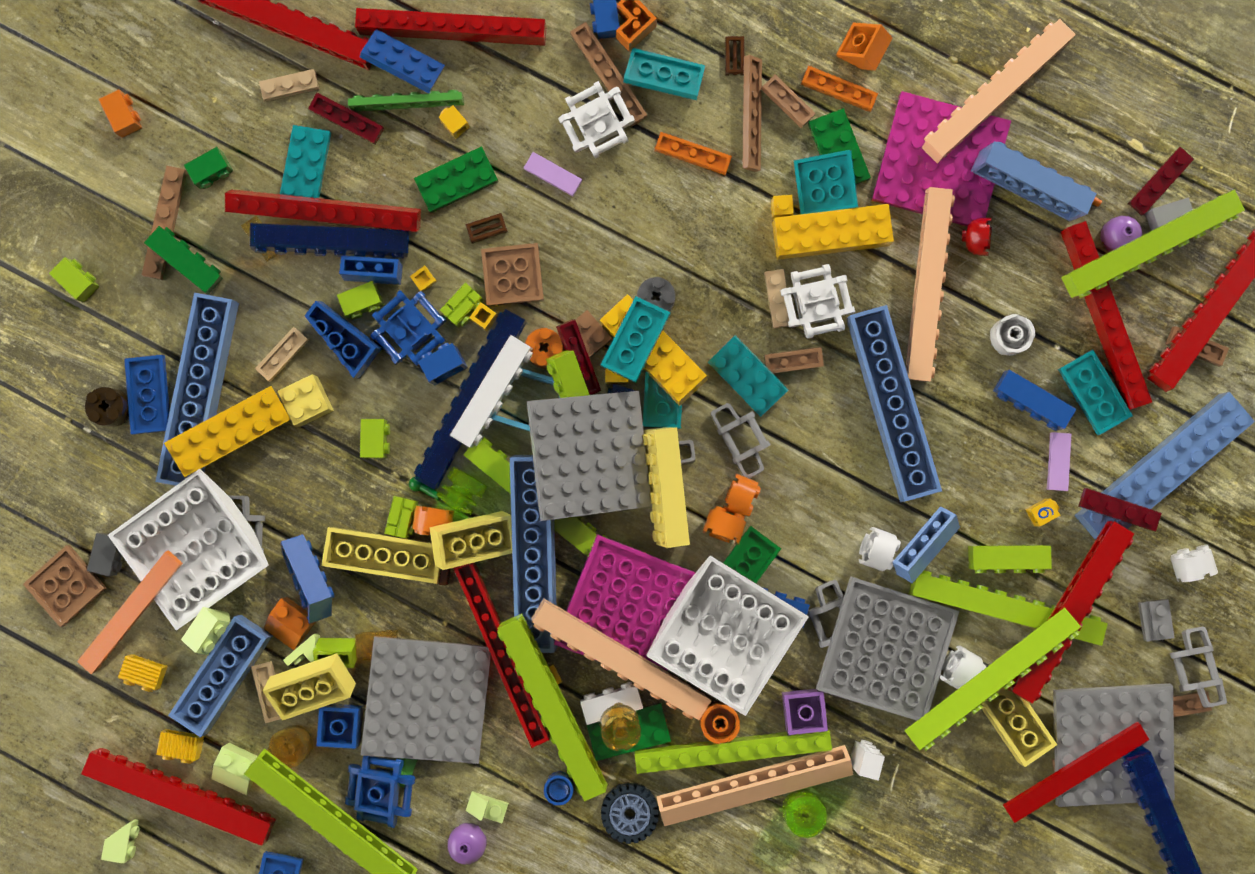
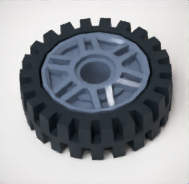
M635 782L621 783L613 787L605 796L601 807L602 824L606 832L613 839H617L618 842H626V844H631V842H634V844L639 843L640 840L643 841L652 834L658 823L659 808L656 798L642 784L639 785ZM627 809H633L635 814L632 817H628L624 812Z

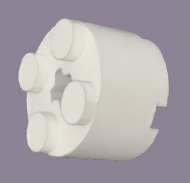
M1017 314L1008 315L997 321L990 330L991 344L1001 355H1016L1027 350L1035 337V329L1032 322Z
M871 527L869 530H872L870 535L866 533L861 543L859 554L862 555V560L859 559V563L880 571L891 570L895 551L899 550L901 542L897 540L896 535Z
M1208 545L1196 547L1197 550L1189 551V548L1177 550L1176 554L1171 555L1170 559L1178 582L1180 580L1182 582L1204 579V576L1208 573L1210 577L1218 573L1212 550L1209 549Z
M957 646L958 650L955 652L951 650L948 653L942 667L943 675L940 674L942 681L956 689L962 687L986 668L981 657L962 646Z

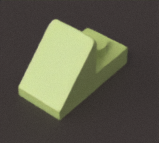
M318 633L313 634L283 660L287 666L299 664L305 659L303 655L310 662H313V650L320 635Z
M472 791L466 811L481 821L483 818L503 823L509 803Z

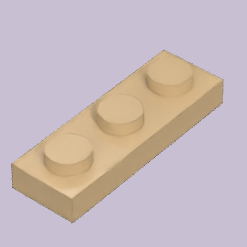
M314 69L259 81L262 98L265 102L319 90L317 75Z
M784 269L766 271L764 276L772 328L789 327V317L784 297L781 296L780 290L786 288Z
M293 327L255 369L266 380L271 382L305 346L309 339L296 327Z
M269 661L254 665L251 669L264 721L269 723L280 720V716L263 692L269 677L275 675L273 663Z

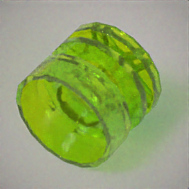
M453 466L447 475L448 480L453 483L452 486L446 484L441 486L448 493L445 494L438 491L436 495L446 505L456 511L472 515L473 510L467 504L469 503L476 507L478 504L472 499V496L482 498L488 486Z
M800 789L788 794L783 801V817L792 833L799 837L811 838L822 832L826 825L827 813L824 805L815 793L810 790ZM802 813L808 814L809 817H802Z

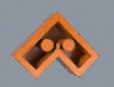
M621 0L617 3L618 14L626 22L616 30V39L630 52L632 48L657 27V18L640 0Z

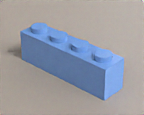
M941 506L893 561L897 575L911 583L917 579L960 528L956 514Z

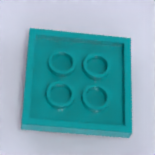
M851 150L793 160L801 214L859 208Z

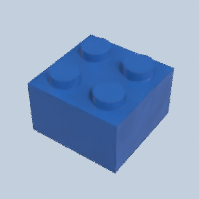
M453 343L442 344L438 347V351L434 353L428 352L422 355V359L418 361L428 382L434 386L468 368L461 353Z
M330 704L319 708L316 746L356 749L361 745L363 706Z

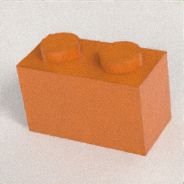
M118 89L99 99L114 132L121 138L142 129L139 122L141 118L138 112L133 110L131 106L133 101L128 94H124Z

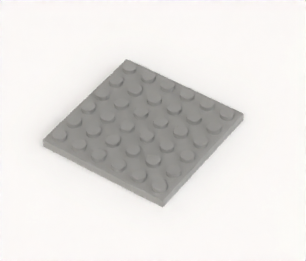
M639 391L527 401L540 521L652 506L650 484H648L647 476L648 466L645 460L646 449L642 436L644 431Z
M850 576L816 689L913 720H919L930 710L959 611Z
M374 636L361 755L479 764L491 657L488 647Z
M1168 683L1053 690L1054 740L1057 743V746L1054 747L1055 772L1136 722L1141 724L1150 739L1056 797L1055 801L1058 807L1175 800L1173 685Z

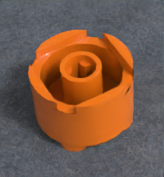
M540 328L533 331L525 344L533 348L530 362L534 366L547 369V358L564 351L560 336L548 328ZM541 346H548V352L541 351Z
M736 473L735 478H737V481H732L725 498L727 506L723 505L722 508L732 514L738 513L749 517L754 507L751 504L753 498L757 499L761 488L758 486V482Z
M415 506L412 529H414V533L430 535V527L453 522L454 511Z
M719 506L710 509L702 532L706 533L709 531V536L727 543L730 540H735L734 544L739 545L747 523L744 520L745 516L738 513L731 515L726 513V509Z
M713 701L702 714L700 726L704 736L709 741L716 744L728 743L737 736L740 730V720L735 709L721 701ZM722 718L724 724L716 726V720Z

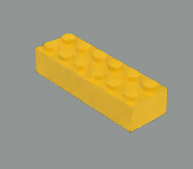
M889 204L777 217L772 222L777 260L888 247L894 242Z
M628 294L600 319L601 325L613 338L633 302V299ZM662 331L643 369L681 406L708 380L707 375Z
M269 386L164 442L181 473L186 477L291 419L272 386Z

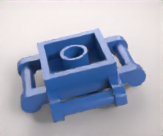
M399 290L396 293L397 296L380 311H375L372 314L381 327L375 330L370 337L383 347L391 356L392 362L395 365L408 356L417 366L419 365L418 361L422 359V355L432 351L439 343L442 344L446 341L437 329L447 319L444 315L439 314L425 298L426 295L422 291L409 300ZM403 301L406 305L398 309L385 322L383 317ZM418 303L435 319L433 324L417 309L416 305ZM385 332H387L402 349L400 353H397L395 349L388 343V341L382 336ZM432 336L435 337V338L432 339L425 347H423L417 354H414V353H413V352H415L422 344H424L430 337H432Z
M363 756L362 767L358 764L349 765L348 796L345 797V804L354 806V810L357 811L356 819L358 821L368 820L387 824L388 827L395 828L397 816H411L412 808H410L415 776L401 775L404 764L403 760ZM370 764L393 768V770L378 767L371 769ZM400 784H405L403 805L398 807Z

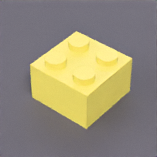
M313 374L278 390L279 396L294 426L301 427L334 411L319 378Z

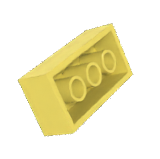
M504 511L430 527L434 562L442 570L512 553L511 515Z
M334 654L270 676L263 692L283 721L350 698L356 683L338 654Z
M1003 687L997 691L998 697L991 702L986 700L981 704L983 712L1017 762L1022 766L1026 767L1057 746V743L1029 702L1010 690H1005Z

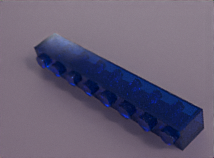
M250 223V248L259 254L275 251V254L281 255L287 254V252H295V255L314 253L316 256H326V253H330L336 257L346 256V254H353L356 257L373 255V258L393 256V259L408 257L409 231Z
M1144 746L1137 747L1122 757V767L1131 778L1129 780L1130 786L1137 792L1138 798L1136 800L1141 809L1145 811L1144 819L1153 830V833H1151L1153 840L1156 844H1159L1161 849L1159 854L1168 866L1166 868L1167 873L1202 874L1151 751Z

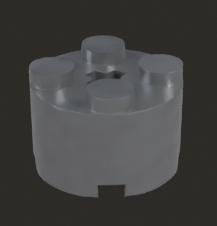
M661 277L649 278L638 289L637 297L669 312L672 311L675 303V291L667 280ZM653 295H659V301H652Z

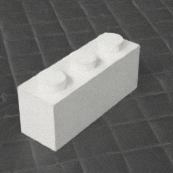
M632 682L621 684V688L615 690L613 687L602 690L603 693L595 695V693L586 694L580 702L587 725L643 709L639 690Z
M861 740V742L855 741L850 758L852 768L860 776L879 781L884 756L876 746L872 745V742Z

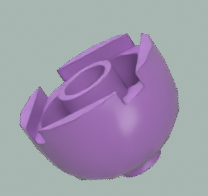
M1118 216L1104 224L1100 239L1106 246V250L1111 252L1142 236V229L1134 218Z
M473 823L460 824L450 833L448 838L450 857L460 864H472L478 861L484 854L487 846V838L478 825Z

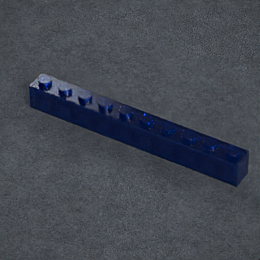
M506 309L503 313H499L495 329H491L486 339H488L486 346L480 348L477 355L479 359L476 363H472L468 371L470 373L468 379H464L459 389L461 392L459 396H455L451 402V411L449 414L446 413L444 415L440 431L437 430L433 435L432 440L434 442L431 448L427 447L423 454V457H425L423 463L418 464L414 471V474H416L414 479L435 490L440 486L462 445V442L453 438L450 434L510 335L518 339L527 324L525 319Z

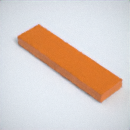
M809 65L801 82V85L868 112H871L878 93Z
M660 132L655 147L656 152L726 175L732 158L731 155Z

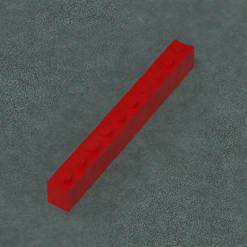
M197 0L202 4L364 69L370 70L372 65L360 58V53L369 38L363 37L362 39L357 37L352 31L346 30L344 32L339 30L340 28L332 23L324 24L317 17L312 16L309 18L303 12L297 9L292 11L282 3L277 2L275 4L271 0Z
M356 8L355 28L359 35L372 36L374 31L378 29L391 37L546 45L547 26L545 19Z
M233 189L225 192V212L415 232L420 228L421 209Z
M1086 221L1061 231L1074 270L1099 258ZM1106 281L1107 286L1098 290L1096 288L1091 289V294L1084 298L1118 391L1127 407L1134 409L1152 403V399L1109 282Z
M1255 229L1246 237L1248 239L1247 243L1242 244L1237 249L1236 254L1238 255L1236 258H1232L1226 264L1225 268L1227 270L1225 273H1221L1215 279L1214 283L1216 285L1214 288H1210L1204 294L1205 300L1203 303H1199L1193 309L1194 315L1186 319L1182 324V332L1176 333L1171 339L1173 344L1169 348H1165L1160 354L1161 360L1158 363H1154L1149 369L1150 375L1147 379L1163 391L1168 392L1174 389L1255 278Z
M1107 521L1048 620L1063 608H1066L1082 628L1083 619L1091 613L1093 609L1092 604L1095 599L1097 600L1102 595L1104 584L1112 578L1113 569L1121 563L1123 559L1122 554L1133 543L1132 538L1135 533L1115 521ZM1069 638L1061 642L1064 646L1054 653L1051 650L1046 654L1047 659L1039 665L1035 662L1029 667L1032 671L1024 677L1018 675L1014 678L1015 684L1009 687L1008 690L1032 704L1034 701H1037L1042 694L1041 689L1044 684L1051 680L1053 669L1061 663V656L1065 650L1070 648L1072 640L1070 641Z
M476 563L454 567L453 569L531 748L549 741V730L543 726L542 716L539 710H536L533 706V698L530 693L526 692L524 681L517 674L513 659L509 658L504 641H501L498 637L497 628L501 624V620Z
M99 748L89 753L81 775L260 846L268 841L276 819L272 818L271 814L267 812L259 813L254 811L253 807L249 805H239L235 803L234 799L219 797L214 791H204L199 789L200 787L196 784H186L181 782L182 780L178 777L163 775L164 772L161 770H151L146 768V765L143 763H133L128 761V758L125 756L110 754V751L105 748Z

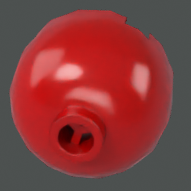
M992 218L974 219L968 224L967 230H963L962 241L966 242V248L970 253L978 256H989V252H986V249H990L992 227L988 225V222H992Z

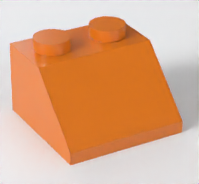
M853 22L836 56L860 69L876 71L893 37L881 24Z
M284 597L278 601L270 612L263 629L292 650H295L316 622L309 624L307 620L308 612L290 598Z

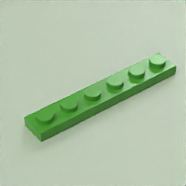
M449 90L447 93L430 91L429 94L412 92L410 95L393 93L391 96L375 94L372 97L356 95L353 98H348V106L354 112L464 105L463 94L458 90Z

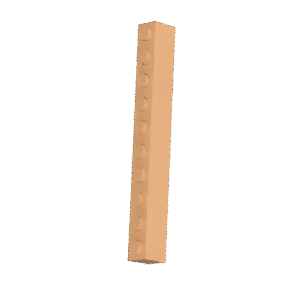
M1061 19L1054 24L1052 22L1049 23L1041 36L1037 34L1031 40V45L1028 48L1024 46L1017 53L1018 57L1015 60L1011 58L1004 65L1005 69L1002 72L998 70L990 78L992 81L989 84L985 82L977 90L979 92L977 95H970L965 100V105L962 108L957 107L951 113L952 117L948 121L944 119L937 126L938 130L935 133L931 131L924 138L925 143L922 149L937 164L1070 43L1076 34Z
M929 187L925 190L905 366L908 378L911 381L931 382V378H934L935 375L933 359L937 357V348H935V340L939 338L937 323L941 320L942 315L939 305L944 297V291H941L942 283L946 279V272H943L944 264H947L948 261L946 245H949L950 242L948 226L952 224L950 209L953 207L955 196L952 195L953 189Z
M544 598L531 618L536 629L542 632L544 630L550 632V636L559 642L562 639L568 643L567 646L576 652L579 649L584 652V656L591 661L596 659L601 662L600 666L608 671L613 669L618 672L617 676L625 681L630 679L634 682L633 685L642 691L644 688L650 691V695L657 700L664 699L667 701L666 704L674 710L677 708L683 711L682 714L689 719L694 717L700 720L711 702V699L705 693Z
M843 745L832 748L831 751L810 754L656 797L665 827L852 776L853 769L846 746Z

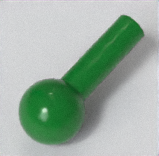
M415 476L410 479L409 487L415 492L422 491L437 501L441 499L442 494L425 485L421 477Z

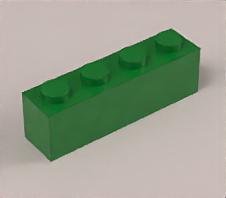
M158 226L144 244L204 293L209 295L223 279L219 275L221 271L213 264L209 267L204 263L206 259L198 252L193 254L189 250L191 246L182 239L180 242L174 238L176 234L168 227L163 229Z

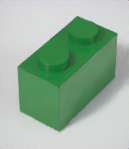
M218 147L184 164L194 185L200 189L209 188L213 185V182L218 179H225L229 176V173L233 172L223 151Z

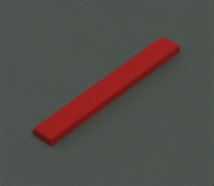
M1136 722L1004 803L1003 806L1012 821L1016 823L1150 739L1141 724Z

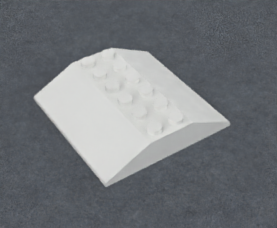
M198 469L108 534L140 581L144 579L161 556L168 550L183 563L154 599L175 630H178L194 619L203 607H211L269 566L250 524L232 499L201 469Z
M709 556L685 585L671 607L646 656L746 716L808 619V616L714 557Z

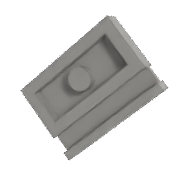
M1169 599L1138 602L1144 641L1175 638Z

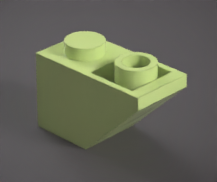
M138 819L129 822L105 839L101 860L124 864L134 857L136 852V846H134L135 838H137L140 830Z

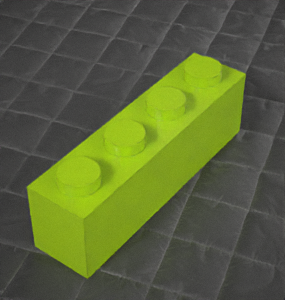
M565 350L546 359L547 370L553 377V386L560 398L589 395L574 351Z
M1049 545L968 546L969 569L975 570V573H987V570H994V573H1006V569H1014V573H1026V569H1033V573H1045V569H1052L1051 546Z

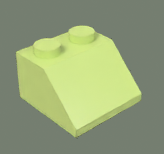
M203 607L181 640L195 653L209 655L221 635L226 631L230 623V614L225 611Z
M231 743L224 745L213 765L212 780L248 795L253 782L244 775V772L257 758V755Z

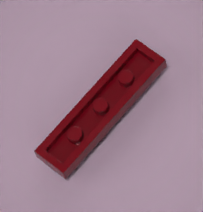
M317 92L308 107V110L374 145H376L384 130L383 126Z
M1178 147L1127 204L1141 216L1144 215L1189 166L1194 158L1183 148Z
M572 319L556 326L564 350L574 351L589 395L601 391L576 320Z
M1088 488L1083 489L1078 505L1080 508L1156 532L1162 514L1161 512Z

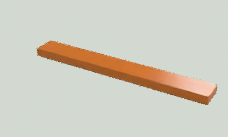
M169 550L161 556L77 661L90 674L97 671L183 564Z

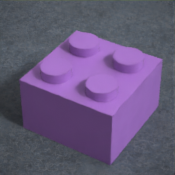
M817 689L782 692L785 727L788 735L828 731L824 692Z

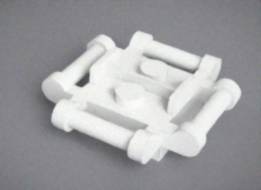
M599 81L593 83L594 86L577 95L565 98L571 112L563 114L558 118L573 144L574 152L577 153L589 147L595 159L600 157L599 154L620 143H627L628 138L623 129L635 122L633 115H630L620 95L619 87H615L605 94ZM598 92L600 97L576 109L574 104ZM613 98L624 118L621 122L618 121L609 103V100ZM573 119L576 120L585 138L582 142L579 141L570 123ZM619 134V136H617V137L611 139L610 141H608V142H606V143H604V144H602V145H600V146H598V147H595L596 145L600 144L601 142H603V141H605V140H607V139H609V138H611V137H613V136Z
M829 264L822 265L821 268L799 273L798 271L791 272L793 287L780 290L781 296L784 297L789 317V328L803 326L807 339L813 338L814 335L835 330L838 332L844 331L845 325L841 316L855 313L846 284L848 281L847 276L842 275L832 278ZM820 275L824 276L822 281L800 285V280ZM836 284H839L845 309H839V299L834 287ZM791 294L794 295L799 319L796 317ZM826 320H835V323L812 328L810 325Z

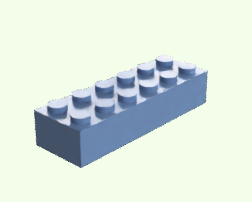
M994 141L979 151L971 169V172L1068 221H1073L1087 215L1097 194L1091 191L1090 187L1079 185L1072 178L1058 174L1055 169L1046 168L1040 165L1039 161L1028 159L1023 156V153L1007 148L1002 142Z
M243 615L234 616L226 631L221 635L214 649L209 653L168 716L199 737L208 734L273 635Z

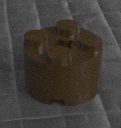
M109 387L97 388L86 396V415L91 422L108 427L120 426L129 417L128 397L117 389Z

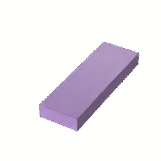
M532 152L524 166V170L572 197L582 182L581 178Z
M1050 433L1047 490L1068 491L1071 434Z

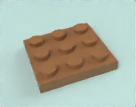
M538 243L481 249L487 307L544 301Z
M66 545L23 584L60 627H64L107 588L95 573L87 571L88 565L70 545Z

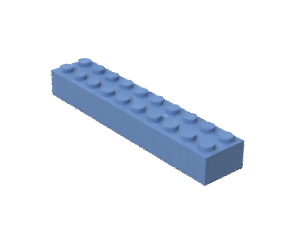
M194 293L164 442L217 414L239 306L238 302L232 299ZM163 442L155 482L176 486L190 475L183 476ZM206 466L203 467V468H201V470H202L204 473H205V468H206Z
M887 305L850 315L846 318L900 502L941 492L939 478Z
M1230 392L1218 394L1101 493L1152 509L1255 421ZM1083 508L1074 515L1095 540L1107 521H1115L1126 529L1132 525Z
M514 455L510 457L514 617L523 614L541 652L554 653L558 646L554 645L555 639L550 636L551 633L546 630L542 632L536 629L531 619L543 598L557 606L554 519L540 521L533 455Z

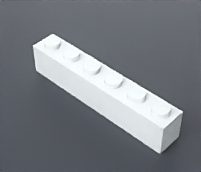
M510 335L450 436L470 448L474 447V445L478 446L483 438L481 433L484 428H489L493 421L491 419L494 412L497 413L502 407L503 403L501 400L504 395L508 396L511 392L513 380L520 377L523 372L521 367L524 362L528 363L533 355L531 352L532 347Z

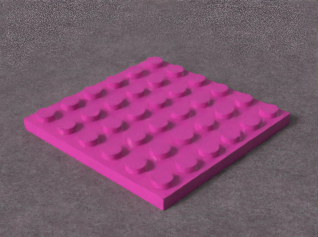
M901 91L871 201L923 214L925 190L929 187L953 189L952 195L955 196L953 207L950 209L952 223L968 227L972 220L986 217L995 183L971 172V169L979 151L994 141L1006 143L1011 120L990 115L937 164L922 149L925 143L924 138L931 131L935 133L938 130L937 126L944 119L948 121L952 117L951 113L959 106Z
M597 534L566 612L667 671V668L646 655L666 615L685 585L696 572ZM562 639L560 642L554 640V645L584 656V652L579 649L577 652L567 646L568 643Z

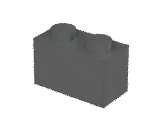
M96 533L87 571L106 576H115L121 570L122 555L107 533Z

